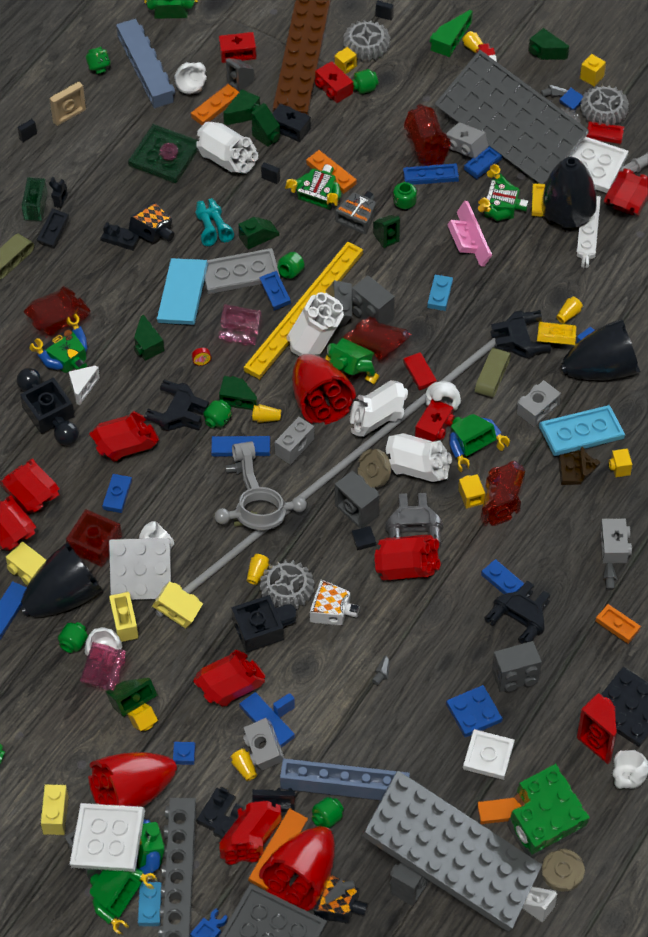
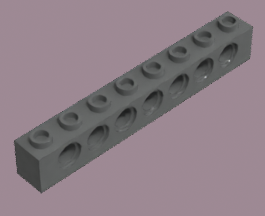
M170 798L169 806L165 807V819H169L168 825L164 826V838H168L167 845H164L163 858L167 859L166 865H162V878H165V885H161V898H164V905H160V918H163V925H159V937H190L196 799ZM178 820H184V821H185V822L182 823V824H176V823H175V822L178 821ZM178 839L184 840L181 844L174 843ZM176 859L183 860V862L179 864L173 863V861ZM175 879L182 880V882L178 884L172 883V881ZM174 899L181 900V902L178 904L171 903V901ZM174 919L180 920V922L175 925L170 923Z

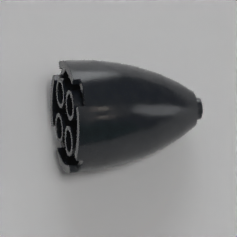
M567 157L554 167L546 181L542 196V212L547 220L561 224L564 228L579 227L588 223L589 219L596 212V189L593 178L584 163L576 157Z
M622 318L608 323L584 337L563 358L564 363H561L564 374L568 373L569 377L583 380H611L641 372Z
M66 542L36 571L24 591L20 609L26 616L31 615L32 618L55 615L87 602L101 593L103 589L82 559L75 553L72 546Z

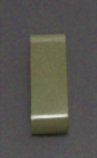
M19 233L15 234L0 248V279L8 275L34 249V243Z
M492 347L477 380L476 393L494 398L509 364L511 353Z

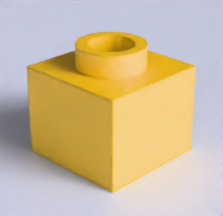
M346 47L335 55V65L346 74L357 67V54Z
M628 448L612 451L611 459H609V468L614 471L615 478L631 475L632 462Z
M146 703L127 714L133 727L139 731L149 730L158 721L152 707Z

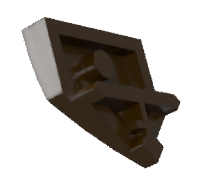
M583 447L577 451L558 455L561 485L582 484L601 462L597 458L594 460L589 456Z

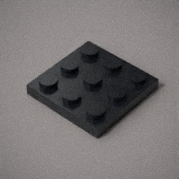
M623 666L601 695L609 698L615 706L616 733L640 748L648 737V682Z

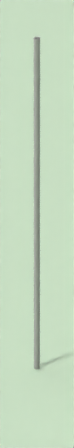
M495 338L491 339L441 381L452 382L489 352L492 347L494 348L496 345ZM426 393L404 410L402 419H397L396 422L390 421L297 497H303L305 500L362 455L363 452L367 451L426 403ZM286 510L285 516L288 515L292 510ZM269 529L255 530L182 590L188 594L193 592ZM158 610L155 611L158 617L164 615Z

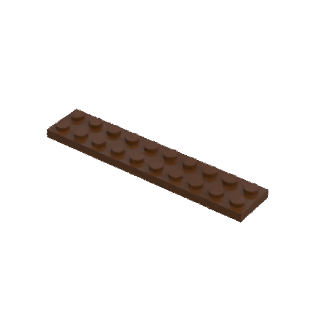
M331 0L295 1L273 104V112L281 103L308 115L315 83V71L318 68Z

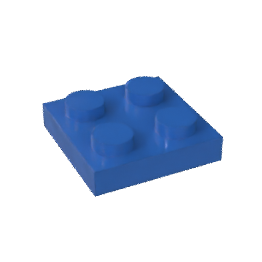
M484 685L446 701L448 709L465 738L472 735L474 729L482 731L502 722V717Z

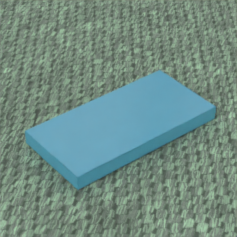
M171 258L157 316L158 323L195 324L208 266L207 260Z
M610 405L542 421L539 424L554 456L577 451L581 447L589 448L621 440L625 437V433Z

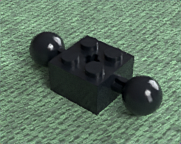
M25 368L21 370L17 376V385L22 391H25L20 394L22 407L36 428L42 434L55 427L54 437L59 444L69 446L75 443L79 436L78 428L74 423L67 421L75 417L73 404L53 377L41 383V376L35 369Z

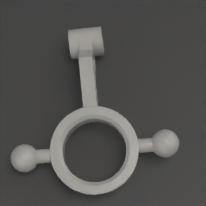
M252 441L232 444L233 459L235 462L241 461L243 481L247 491L241 495L236 510L218 509L215 512L216 522L226 524L230 519L238 518L246 527L256 530H267L283 522L286 510L293 509L295 512H303L306 509L307 502L303 497H295L292 502H285L275 490L259 487L253 471L252 459H255V447ZM264 500L273 503L278 510L270 514L259 515L247 511L244 507L249 502Z

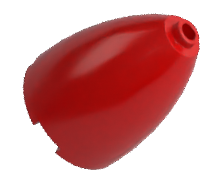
M303 354L297 358L293 367L292 385L297 405L304 418L310 423L324 422L325 425L343 418L350 411L348 408L356 397L355 389L341 370L335 368L330 361L317 355ZM325 392V394L327 395L330 401V406H328V404L326 403L322 393Z
M147 752L121 753L92 761L89 765L92 769V775L88 776V780L96 804L145 807L169 785L175 776L177 766L173 759L160 754Z
M322 826L307 829L288 839L272 853L259 871V878L263 879L268 887L265 891L299 908H303L305 911L311 910L324 892L332 871L335 843L331 830ZM296 872L298 877L290 887V879Z

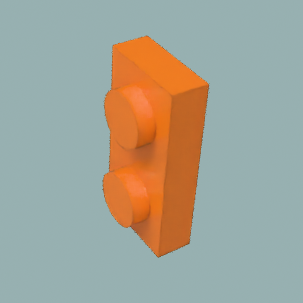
M609 604L606 605L595 620V622L628 644L641 629L640 625Z

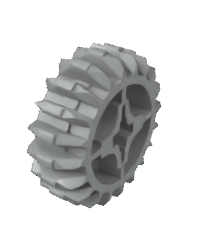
M364 20L360 23L357 21L356 25L351 24V27L347 28L344 34L343 45L344 48L348 47L356 53L357 59H361V61H370L371 59L376 61L377 57L382 58L383 54H386L387 49H389L390 36L384 25H379L378 22L373 23L372 20L370 22Z
M603 84L601 87L595 85L594 89L589 88L588 92H585L584 97L581 99L580 109L587 122L592 121V123L596 122L599 125L602 123L605 125L620 124L621 120H624L628 113L629 103L626 95H623L622 90L617 91V87L611 88L610 85L604 87Z
M285 559L282 564L277 561L276 566L270 564L269 570L263 572L264 576H261L260 579L262 597L270 595L275 607L291 604L297 610L299 604L304 606L306 604L305 601H310L311 595L314 592L313 576L311 572H308L307 567L302 568L301 562L295 565L294 560L291 563H287Z

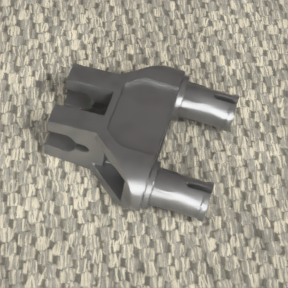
M407 493L399 494V508L390 516L385 524V530L389 533V538L401 537V532L428 531L429 535L439 540V546L442 544L440 531L443 528V522L427 506L426 493H418V506H408Z

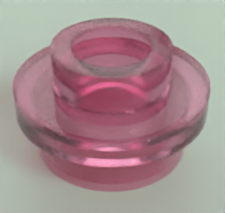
M166 143L161 146L160 154L164 159L172 160L178 154V148L173 143Z

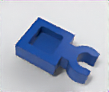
M214 909L211 912V919L208 921L203 918L190 933V937H219L221 930L218 927H222L227 923V916L224 915L222 919L217 920L215 917L219 912L218 909Z

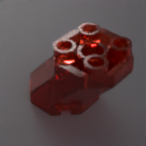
M419 104L416 106L418 107L417 109H411L407 114L404 128L408 131V134H406L407 138L412 139L420 163L428 166L442 165L451 141L447 134L441 131L435 110Z
M62 286L54 293L31 301L23 312L33 320L32 325L37 330L43 329L49 336H52L59 329L69 326L67 324L68 317L71 322L75 323L74 314H77L79 321H82L90 314L91 310L81 298L77 299L74 296L76 293Z
M370 316L358 323L354 330L349 331L342 338L374 352V355L380 361L388 356V353L401 346L412 335L407 329L381 324L375 317L371 318Z
M511 461L501 467H494L488 472L489 476L486 478V488L488 491L481 511V519L484 524L488 525V522L492 526L502 524L513 518L511 514L514 511L516 514L520 511L521 501L519 496L526 471L517 461Z

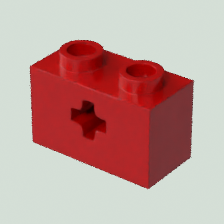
M253 32L219 36L222 63H226L227 58L241 61L256 59V45Z
M332 61L315 71V84L318 88L325 91L326 95L336 103L353 94V81Z
M432 399L415 426V437L432 442L443 440L446 428L451 426L455 419L453 415L454 407Z

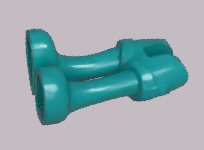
M212 198L207 200L208 209H206L203 200L198 201L195 213L197 218L202 220L205 228L200 238L204 246H211L217 240V232L210 218L214 219L220 240L222 242L231 241L234 238V231L222 220L220 216L222 213L221 207Z

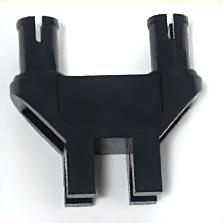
M515 311L506 321L491 324V338H495L496 343L494 348L512 352L523 358H531L535 354L542 352H551L550 342H532L526 324L542 322L541 311Z
M164 379L163 383H161L160 391L175 396L164 413L148 408L144 416L146 421L159 424L161 429L164 430L188 427L199 431L202 426L200 415H203L209 402L195 397L188 384H177Z
M526 581L519 591L498 596L493 602L494 607L484 619L487 623L492 621L490 625L495 626L500 617L506 614L527 627L523 634L519 636V642L521 644L531 642L536 635L544 632L543 610L549 604L550 594L543 591L535 601L531 600L529 597L533 593L532 588L534 584Z

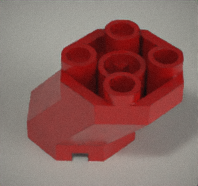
M624 168L623 171H619L603 202L608 206L610 203L614 204L613 208L639 216L648 200V176L640 174L639 177L633 174V171Z
M135 411L131 412L128 416L99 423L89 433L97 445V451L102 456L106 454L114 462L123 456L151 449L159 440L151 424L147 426L144 423L146 419Z
M33 458L0 480L2 488L9 495H12L25 513L29 512L31 514L38 511L44 506L42 502L51 501L59 495L58 490L60 488L37 465Z
M12 495L6 497L4 501H0V550L5 549L7 551L16 547L19 544V539H28L34 535V529L36 528Z
M432 535L384 538L379 540L380 550H376L374 554L375 570L377 573L382 574L380 576L382 580L429 577L434 575L435 570H439L441 566L440 559L438 558L439 540L433 538Z
M235 649L230 655L201 668L196 673L193 682L203 690V696L210 703L215 701L223 707L227 706L232 700L259 688L265 682V674L255 661L249 662L246 660L248 655Z
M261 801L248 803L243 811L242 807L239 808L237 820L219 843L221 859H225V863L229 865L242 861L251 863L259 861V856L263 854L264 843L281 822L280 805L276 804V807H273L272 802Z

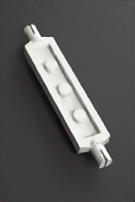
M597 196L596 212L589 219V222L579 226L577 257L582 258L581 266L583 268L585 262L586 268H588L589 259L595 258L601 196Z

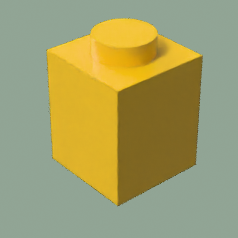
M591 54L581 64L580 79L595 86L604 77L606 62Z
M478 474L468 475L459 479L458 490L466 509L485 504V491Z

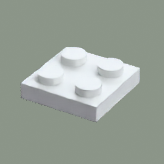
M474 729L463 769L504 780L514 740Z

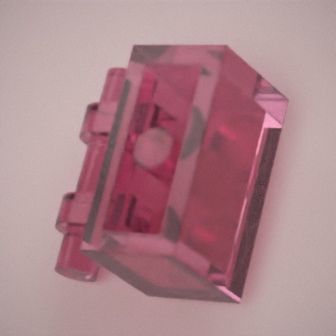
M224 304L220 323L222 328H227V332L219 331L218 338L225 339L228 342H242L243 345H255L257 338L250 337V333L258 335L262 319L261 311ZM233 330L242 331L244 334H235Z
M92 642L80 682L94 688L114 691L116 683L118 684L120 680L118 676L121 667L124 666L126 661L124 659L126 651Z

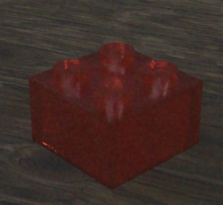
M85 509L67 536L66 542L72 546L79 557L103 567L110 556L109 540L122 538L121 525Z

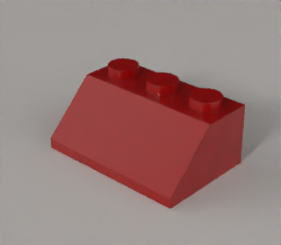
M598 693L581 709L577 739L604 762L609 764L616 738L615 706L609 698L603 697Z

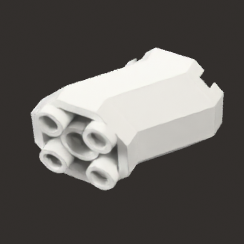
M205 122L197 131L199 141H197L196 147L203 158H209L230 172L248 173L255 165L258 153L250 138L243 137L222 123Z
M322 292L310 297L287 335L291 352L298 356L303 354L320 356L344 316L343 306L339 300Z
M390 380L366 396L358 395L359 401H354L350 414V424H354V428H351V433L357 436H365L387 421L396 422L397 419H402L404 415V400H406L408 391L403 387V384Z
M404 433L388 437L386 454H390L391 459L389 461L391 469L395 474L403 473L431 482L448 478L449 464L452 463V457L449 452L447 453L441 441L432 442Z

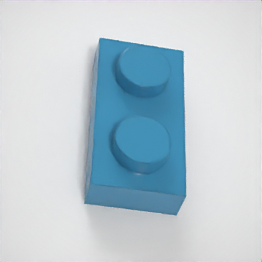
M434 276L427 308L446 311L453 277Z
M142 882L139 888L138 925L159 926L161 923L162 883L147 882L154 887V889H148L144 882Z

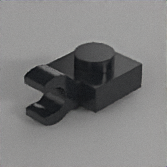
M52 177L49 182L50 187L53 189L51 198L53 199L54 207L61 208L68 196L67 185L63 179L58 183L55 181V177Z
M236 803L229 817L223 814L213 831L214 836L223 839L237 820L238 809L242 807L243 811L244 807Z

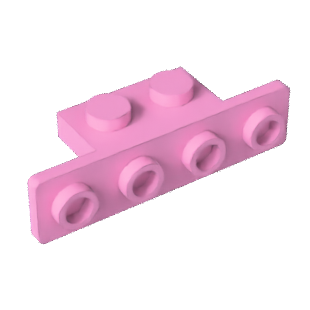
M464 201L457 211L459 220H450L447 225L459 252L475 253L479 265L484 267L491 258L492 253L469 202Z

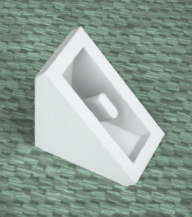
M97 366L69 372L70 383L78 405H81L100 379Z
M532 887L522 908L543 922L555 907L557 893L552 890Z

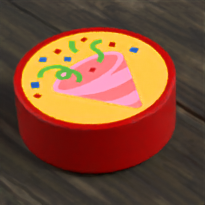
M198 348L192 352L191 357L195 365H206L211 360V354L207 348Z

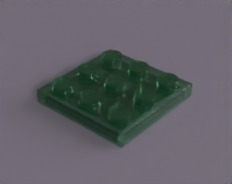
M152 124L128 160V165L177 183L198 151L196 144L199 140Z

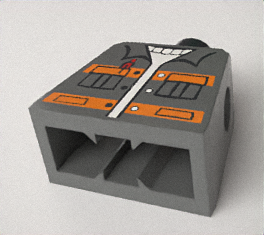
M369 191L365 192L363 196L352 193L336 209V222L366 235L376 214V202L373 201L375 199L374 194Z

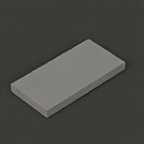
M270 248L207 260L208 266L204 281L208 294L259 285L261 284L259 277L276 270L279 277L280 274L273 249Z

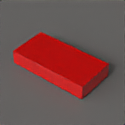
M589 121V133L586 137L597 141L621 144L624 127L605 125L603 123L599 125L596 122L592 123Z
M421 352L403 358V363L419 390L425 389L432 383L437 382Z

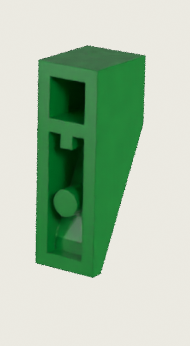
M469 10L440 26L436 33H433L430 37L431 51L451 57L472 24L473 11Z

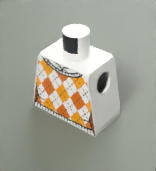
M321 580L310 610V622L343 625L346 615L357 618L360 606L350 603L349 591Z

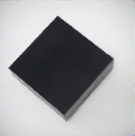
M377 0L375 17L392 21L394 17V4Z
M33 119L17 127L19 139L22 142L37 135L36 122Z
M264 162L261 166V178L278 184L280 181V168Z
M371 526L352 530V537L357 550L376 546Z

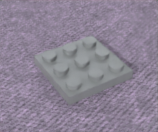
M170 538L109 540L111 595L129 592L131 600L157 599L163 587L169 581L171 582Z

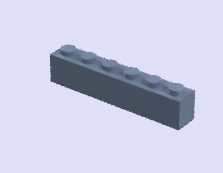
M136 19L116 24L117 36L153 108L173 103L175 89L172 84H169L167 73H163L161 61H157L154 48L151 49L148 36H144L143 26L139 25Z
M283 759L280 784L281 789L287 790L292 788V790L381 800L397 771ZM401 772V773H403L404 775H406L407 777H409V774H410V773Z

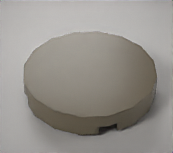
M369 449L363 452L359 458L360 467H358V475H361L371 488L384 486L391 474V464L388 456L380 449Z
M567 849L550 852L545 857L541 869L542 877L546 884L552 889L561 892L577 888L583 881L585 867L580 856Z

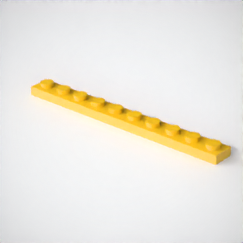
M350 242L343 246L244 366L246 373L259 380L289 345L290 342L287 340V335L310 297L317 295V293H326L325 290L334 280L341 281L363 255V249Z

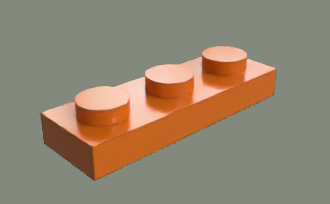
M227 84L192 111L191 118L201 125L205 122H210L229 106L239 91Z
M320 150L306 159V164L312 169L322 171L325 164L334 168L332 175L336 176V181L339 183L343 194L357 184V179Z

